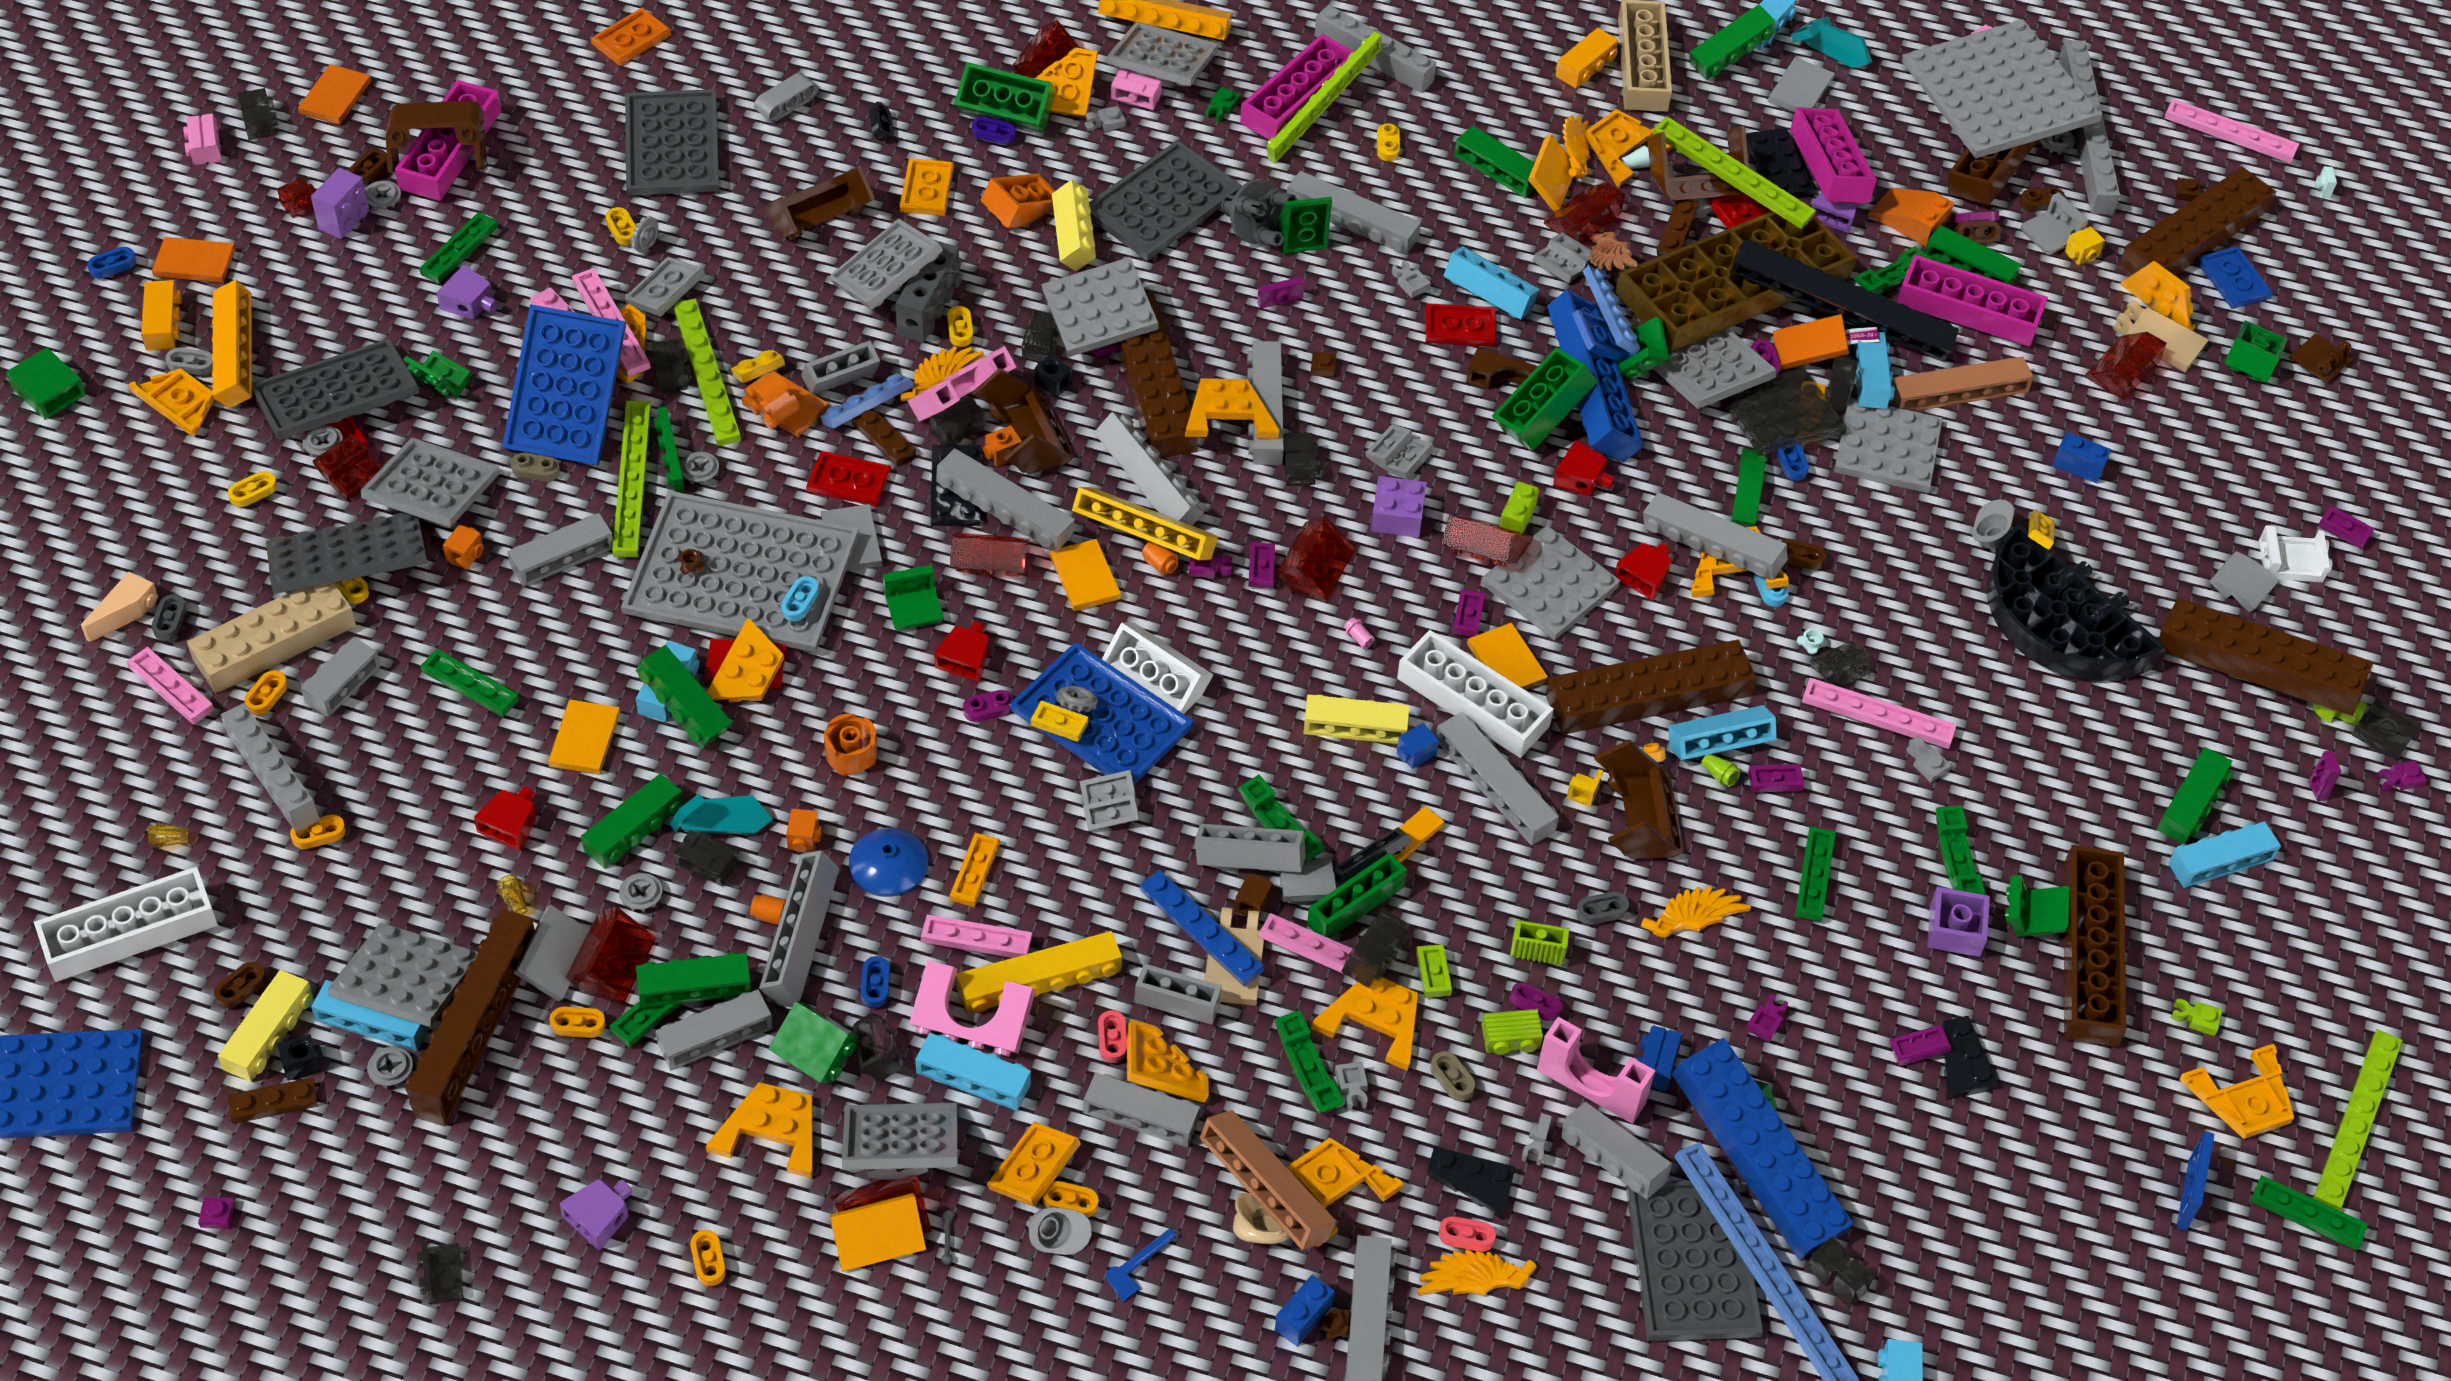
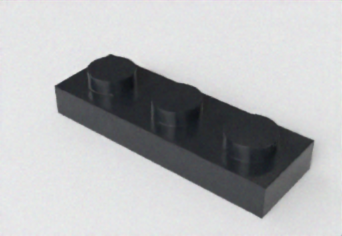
M1397 827L1335 866L1333 871L1336 877L1345 883L1389 852L1392 855L1401 853L1412 842L1408 834Z

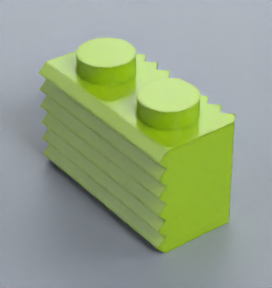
M1520 481L1516 482L1501 514L1498 531L1500 535L1521 540L1537 506L1539 494L1537 487Z
M1516 920L1510 956L1512 958L1516 956L1517 959L1521 957L1523 960L1526 958L1528 961L1532 959L1533 961H1543L1544 963L1548 962L1549 964L1553 963L1554 965L1559 964L1561 966L1564 963L1567 950L1569 928Z
M1538 1009L1483 1013L1481 1026L1488 1054L1493 1052L1497 1055H1504L1513 1050L1529 1053L1540 1049L1543 1033Z

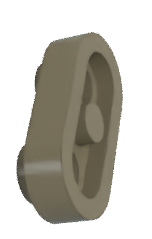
M519 453L511 459L512 472L517 477L550 482L560 475L559 463L552 457Z
M1447 1051L1436 1053L1432 1058L1430 1066L1433 1076L1451 1098L1457 1101L1468 1100L1473 1095L1475 1088L1473 1077L1454 1054ZM1440 1067H1446L1448 1070L1443 1071ZM1457 1087H1462L1464 1090H1463V1091H1460V1090H1457L1456 1088H1457Z

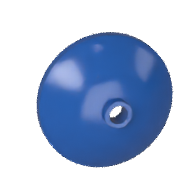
M882 828L867 833L855 843L849 855V871L854 882L864 891L881 897H894L910 892L923 881L928 870V853L924 844L912 833L897 828Z

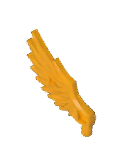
M1570 115L1569 118L1565 119V124H1563L1564 130L1562 132L1565 135L1563 138L1566 142L1564 145L1567 148L1564 151L1570 156L1568 160H1570L1572 168L1569 169V175L1579 179L1589 173L1586 161L1590 159L1589 142L1585 137L1589 122L1584 121L1582 123L1581 116L1574 118L1573 115Z
M953 347L946 354L945 349H941L938 356H936V353H933L930 361L928 358H925L924 365L922 363L919 364V369H916L914 374L913 392H902L901 401H908L984 356L983 351L971 353L972 347H968L956 353L957 347Z
M1708 886L1700 893L1701 888L1697 887L1691 895L1690 890H1685L1683 897L1682 894L1678 893L1676 899L1671 898L1657 922L1644 917L1641 927L1652 931L1653 935L1661 938H1667L1672 933L1680 930L1699 932L1706 926L1722 922L1724 916L1748 912L1751 906L1737 903L1741 900L1740 895L1722 897L1726 891L1724 888L1711 892L1712 887Z
M1468 1249L1465 1250V1254L1454 1251L1453 1257L1442 1254V1261L1430 1262V1268L1437 1271L1420 1275V1282L1429 1283L1419 1288L1417 1295L1453 1291V1295L1469 1293L1485 1296L1495 1288L1510 1287L1520 1290L1526 1285L1530 1275L1537 1266L1533 1261L1528 1260L1520 1269L1508 1263V1261L1504 1263L1497 1254L1493 1256L1491 1252H1487L1485 1255L1483 1252L1476 1251L1473 1253Z

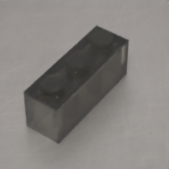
M1382 909L1349 953L1341 972L1367 988H1370L1375 979L1380 982L1387 970L1386 964L1391 966L1399 953L1397 949L1402 951L1410 938L1406 935L1410 924Z

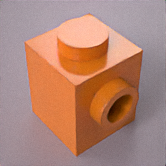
M1010 425L985 435L983 451L988 460L991 459L994 465L999 467L1009 463L1004 457L1022 441Z
M459 524L443 544L446 561L468 570L475 559L479 558L483 553L484 545L481 533L474 528H467Z
M791 808L786 833L788 850L814 852L815 844L821 841L822 826H819L818 811Z

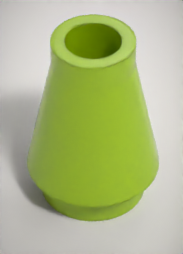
M1713 754L1705 755L1701 762V765L1722 786L1727 785L1730 787L1734 785L1740 776V769L1737 768V764L1716 757Z

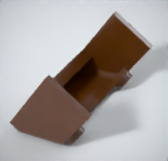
M475 101L402 103L393 106L389 114L386 130L388 172L396 174L395 168L399 164L398 149L408 144L410 140L409 129L455 127L456 138L461 144L475 145L476 168L487 170L484 111L482 106Z
M1745 126L1727 130L1729 153L1726 154L1749 168ZM1665 132L1647 137L1650 172L1663 195L1668 200L1680 201L1745 194L1713 173L1674 176L1673 166L1667 160Z
M858 165L844 174L785 198L782 196L763 208L767 217L784 238L789 237L790 240H793L803 235L801 231L846 212H850L853 215L863 211L862 206L875 200V197L861 165Z
M999 368L972 392L974 396L989 404L991 408L990 413L995 420L1003 421L1008 426L1011 425L1022 442L1004 457L1007 462L1016 466L1021 472L1036 473L1067 464L1074 458V453L1047 399L1036 388Z
M1631 740L1622 742L1595 755V761L1609 772L1608 784L1611 790L1617 792L1623 798L1628 829L1608 837V841L1630 859L1673 858L1682 854L1684 847L1670 776L1665 768Z

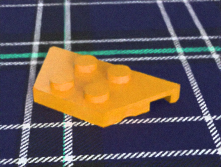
M2151 262L2120 283L2122 287L2158 313L2192 331L2195 330V324H2191L2190 314L2193 313V306L2190 300V286L2157 262Z
M181 368L169 371L167 374L150 377V382L136 385L134 381L128 384L129 390L192 437L197 434L215 400L209 388Z
M746 619L707 691L712 700L729 699V702H740L741 700L762 701L784 660L782 652L751 619Z

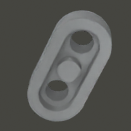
M174 348L165 357L167 366L171 371L181 368L188 374L207 375L213 371L212 354L207 351Z

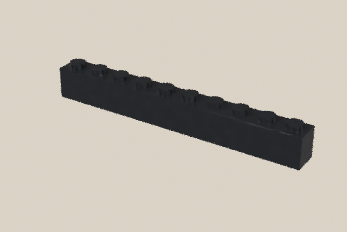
M1744 239L1737 249L1730 269V273L1825 313L1833 316L1842 314L1843 320L1861 328L1877 327L1878 332L1885 333V338L1944 362L1953 350L1959 328L1952 326L1950 323L1932 318L1927 313L1915 311L1905 304L1896 303L1884 295L1872 293L1862 286L1848 283L1843 278L1829 275L1819 268L1805 265L1800 260L1781 255L1776 250H1769L1760 246L1757 242Z

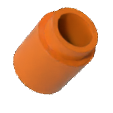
M1151 541L1144 546L1142 550L1144 560L1159 573L1166 575L1176 570L1178 555L1172 550Z
M766 894L761 896L755 895L751 903L750 915L754 916L756 920L779 925L786 899Z

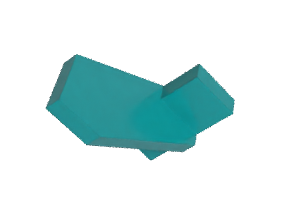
M1829 16L1812 20L1791 34L1793 43L1803 40L1805 44L1851 68L1867 65L1872 62L1864 37L1830 26Z
M698 794L678 809L669 825L675 832L682 828L685 832L755 835L772 822L773 818L753 795L703 799Z

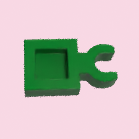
M1221 87L1210 100V106L1206 109V117L1209 118L1211 114H1217L1216 121L1220 122L1223 119V112L1230 114L1240 102L1241 95Z

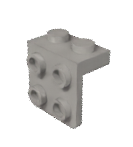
M2058 192L2052 195L2047 212L2022 223L2020 229L2043 252L2051 255L2065 248L2069 236L2085 229L2089 220Z

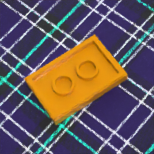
M1550 134L1544 139L1528 181L1555 212L1561 209L1573 177L1569 175V169L1572 168L1571 162L1568 160L1570 156L1564 151L1555 137Z
M909 158L901 196L900 212L945 216L954 172V162Z
M1097 539L1062 547L1056 553L1050 550L1051 561L1073 612L1121 599V593Z
M1512 623L1468 638L1467 645L1478 661L1525 691L1547 683L1548 676Z
M569 699L548 760L549 767L600 774L619 719L620 707Z
M1033 1122L988 1181L989 1190L1035 1207L1081 1145L1079 1138Z
M913 1193L829 1215L842 1272L926 1250L916 1199Z

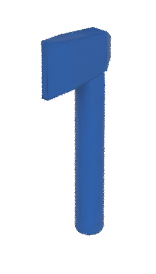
M1170 1228L1120 1267L1113 1266L1106 1271L1107 1281L1122 1302L1140 1290V1287L1128 1274L1175 1239L1176 1233L1173 1229Z

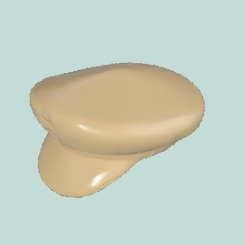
M1241 1193L1237 1196L1235 1200L1237 1213L1233 1222V1231L1238 1238L1246 1242L1260 1244H1277L1291 1238L1251 1194Z

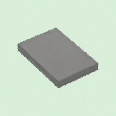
M1795 57L1769 95L1768 102L1795 112L1796 107L1815 108L1834 79L1835 73Z
M667 257L624 297L626 305L631 304L637 309L662 316L705 275L704 269Z
M870 504L821 511L822 521L859 528V536L846 571L882 566V558Z
M550 904L546 907L513 973L559 1002L564 998L595 933Z

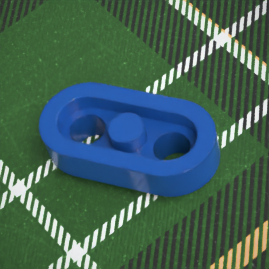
M119 247L93 256L89 259L87 266L92 277L105 278L132 268L136 264V257L131 248Z
M1793 439L1781 440L1777 446L1776 456L1784 475L1793 481L1803 480L1807 476L1809 465L1801 445Z
M881 956L868 958L862 967L861 1000L864 1005L870 1008H879L888 1000L890 965ZM874 972H880L879 975H876V974L874 975V974H872V973H874ZM878 995L879 997L872 998L871 996Z

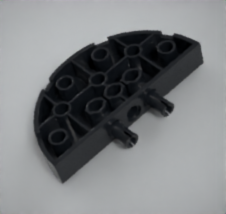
M2020 523L2004 537L1989 572L1987 599L1997 626L2009 642L2020 652L2052 671L2091 681L2128 679L2148 672L2159 665L2167 646L2122 610L2123 607L2129 604L2127 595L2119 599L2124 593L2117 592L2109 599L2085 579V577L2092 574L2090 564L2083 568L2087 562L2081 561L2072 568L2051 549H2046L2028 537V530Z

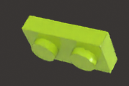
M1444 945L1418 946L1416 955L1424 998L1451 996L1452 986Z

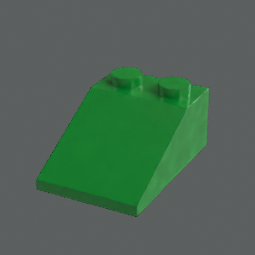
M1331 197L1285 202L1278 218L1277 232H1281L1284 237L1281 244L1283 254L1328 248L1332 207Z
M2245 320L2224 363L2233 371H2243L2250 374L2249 376L2256 381L2268 382L2288 339Z

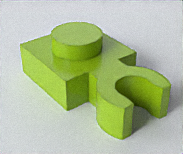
M2176 999L2173 1007L2182 1010V1012L2174 1010L2171 1019L2178 1022L2189 1021L2188 1028L2212 1036L2216 1035L2223 1009L2198 1001L2195 1002L2194 1006H2190L2187 1001Z

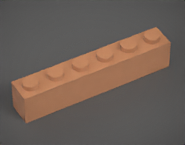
M2023 356L1898 376L1892 379L1891 385L1894 386L1895 391L1891 402L1896 408L1920 411L2028 393L2034 376Z
M1233 1110L1208 1117L1200 1135V1140L1302 1250L1327 1242L1336 1220Z

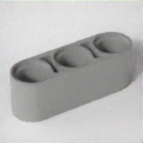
M798 72L761 94L756 99L754 108L770 122H776L811 101L818 93V85L803 73Z

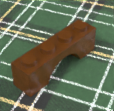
M1477 348L1468 367L1466 383L1488 390L1494 385L1503 382L1521 385L1538 366Z

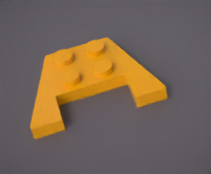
M1615 109L1587 129L1585 137L1616 186L1621 187L1632 179L1634 172L1620 159L1644 142L1648 143L1647 137L1652 135L1654 128L1650 130L1640 125L1641 121ZM1666 144L1667 152L1673 149V147Z
M1200 379L1186 427L1185 437H1207V419L1253 420L1257 438L1278 439L1279 428L1248 379Z
M1756 526L1746 527L1748 529L1760 533ZM1702 551L1699 567L1695 573V581L1691 587L1692 598L1714 595L1712 575L1749 570L1738 568L1730 562L1716 559ZM1781 569L1773 580L1765 577L1766 589L1789 586L1788 576Z
M1368 972L1312 1021L1311 1029L1334 1038L1345 1017L1395 1038L1386 1055L1385 1062L1408 1071L1418 993Z
M2274 1043L2255 1049L2250 1054L2251 1059L2262 1076L2220 1090L2217 1089L2204 1067L2183 1073L2180 1077V1081L2243 1139L2285 1126L2294 1119L2287 1088L2284 1087L2281 1078L2282 1069L2281 1065L2277 1062V1049Z
M758 1082L706 1145V1152L731 1158L740 1134L794 1146L787 1164V1172L812 1178V1095Z
M1328 1138L1286 1167L1324 1208L1362 1182H1366L1383 1202L1403 1189L1404 1184L1400 1179L1396 1177L1393 1179L1383 1173V1169L1375 1164L1371 1166L1361 1160L1360 1155L1331 1138ZM1334 1225L1329 1239L1338 1233L1336 1225Z

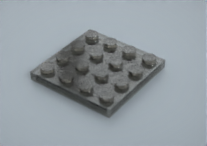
M1805 368L1778 374L1776 378L1722 399V402L1758 455L1846 434V425Z

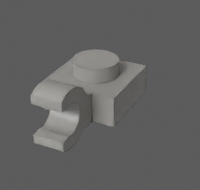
M1118 106L1097 110V114L1095 112L1085 114L1088 122H1085L1084 125L1087 131L1102 127L1105 132L1126 126V120Z
M1918 736L1910 740L1911 746L1906 750L1916 759L1913 766L1930 783L1949 771L1951 764L1935 748L1928 751L1924 741Z
M1541 1113L1539 1123L1533 1122L1529 1138L1534 1139V1141L1524 1147L1522 1161H1526L1528 1154H1535L1537 1156L1536 1165L1542 1163L1544 1157L1543 1149L1552 1116Z

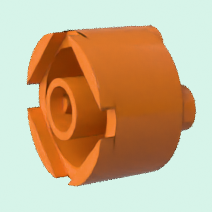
M770 371L744 389L745 394L751 400L748 404L751 411L756 416L760 414L763 422L770 430L800 409L795 395L790 396L787 390L789 388L788 384L775 371Z
M847 713L833 718L828 723V727L824 732L825 757L829 765L837 770L838 774L847 776L859 773L876 763V729L868 718L863 716L862 719L855 717V714Z

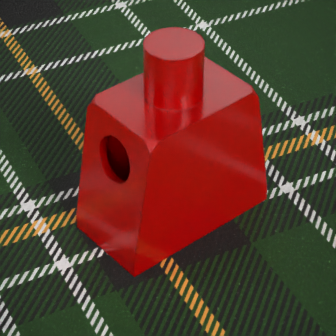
M1575 440L1556 469L1553 486L1590 496L1597 485L1610 490L1615 477L1605 473L1607 459Z
M1641 543L1617 562L1614 576L1621 583L1653 601L1670 572L1672 559L1668 556L1670 554L1669 547L1663 543H1659L1656 548L1647 543Z
M972 622L969 629L955 626L934 652L935 668L980 683L989 653V637L984 634L985 626L979 622Z
M522 786L517 794L507 790L498 792L474 816L477 833L521 851L537 819L535 804L532 802V799L535 797L534 791L526 786Z

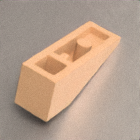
M128 572L82 622L81 627L86 640L92 642L143 617L149 609L155 606L159 599L154 583Z

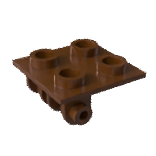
M2316 333L2289 356L2291 360L2326 383L2354 359L2349 355L2351 352V344L2349 342H2340L2336 347Z

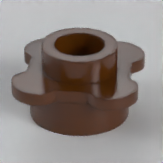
M687 549L679 554L678 561L681 562V573L688 574L696 570L702 571L705 568V564L701 561L702 552L695 549Z
M1333 1310L1326 1315L1323 1327L1327 1331V1339L1333 1340L1337 1336L1347 1335L1350 1329V1311L1344 1310L1341 1313L1338 1310Z

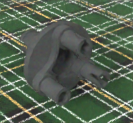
M1254 179L1245 183L1236 195H1228V198L1232 199L1231 201L1222 200L1221 209L1225 215L1230 217L1233 231L1239 239L1251 244H1270L1277 247V245L1281 246L1284 240L1283 234L1276 232L1279 215L1286 201H1296L1298 199L1295 198L1296 195L1285 193L1269 181Z

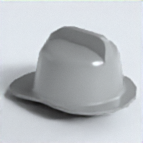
M2000 499L1990 501L1979 510L1976 516L1972 537L1974 540L1981 542L1984 547L1991 549L1993 553L1998 551L2004 537L2011 531L2014 517V507L2012 504Z
M1044 1208L1037 1211L1031 1220L1026 1222V1225L1029 1227L1031 1244L1036 1250L1062 1255L1075 1254L1088 1244L1091 1237L1089 1219L1083 1213L1072 1209Z

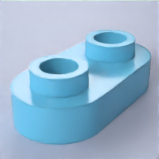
M1754 573V580L1763 601L1772 607L1782 606L1787 599V587L1766 589L1765 577H1760Z
M803 576L793 583L781 603L782 615L785 619L799 621L806 616L819 595L818 582L814 578Z

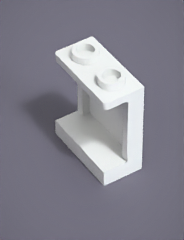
M2265 526L2259 539L2264 568L2277 579L2323 583L2327 573H2330L2332 570V559L2328 557L2329 541L2325 540L2324 531L2318 530L2315 538L2277 536L2275 526Z

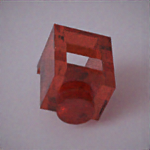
M302 177L277 188L281 206L292 218L297 217V212L313 205L311 195L316 190L312 184H307Z

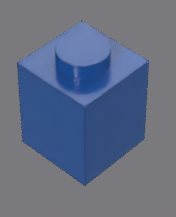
M1422 723L1399 736L1397 754L1403 762H1406L1413 769L1437 755L1439 740Z

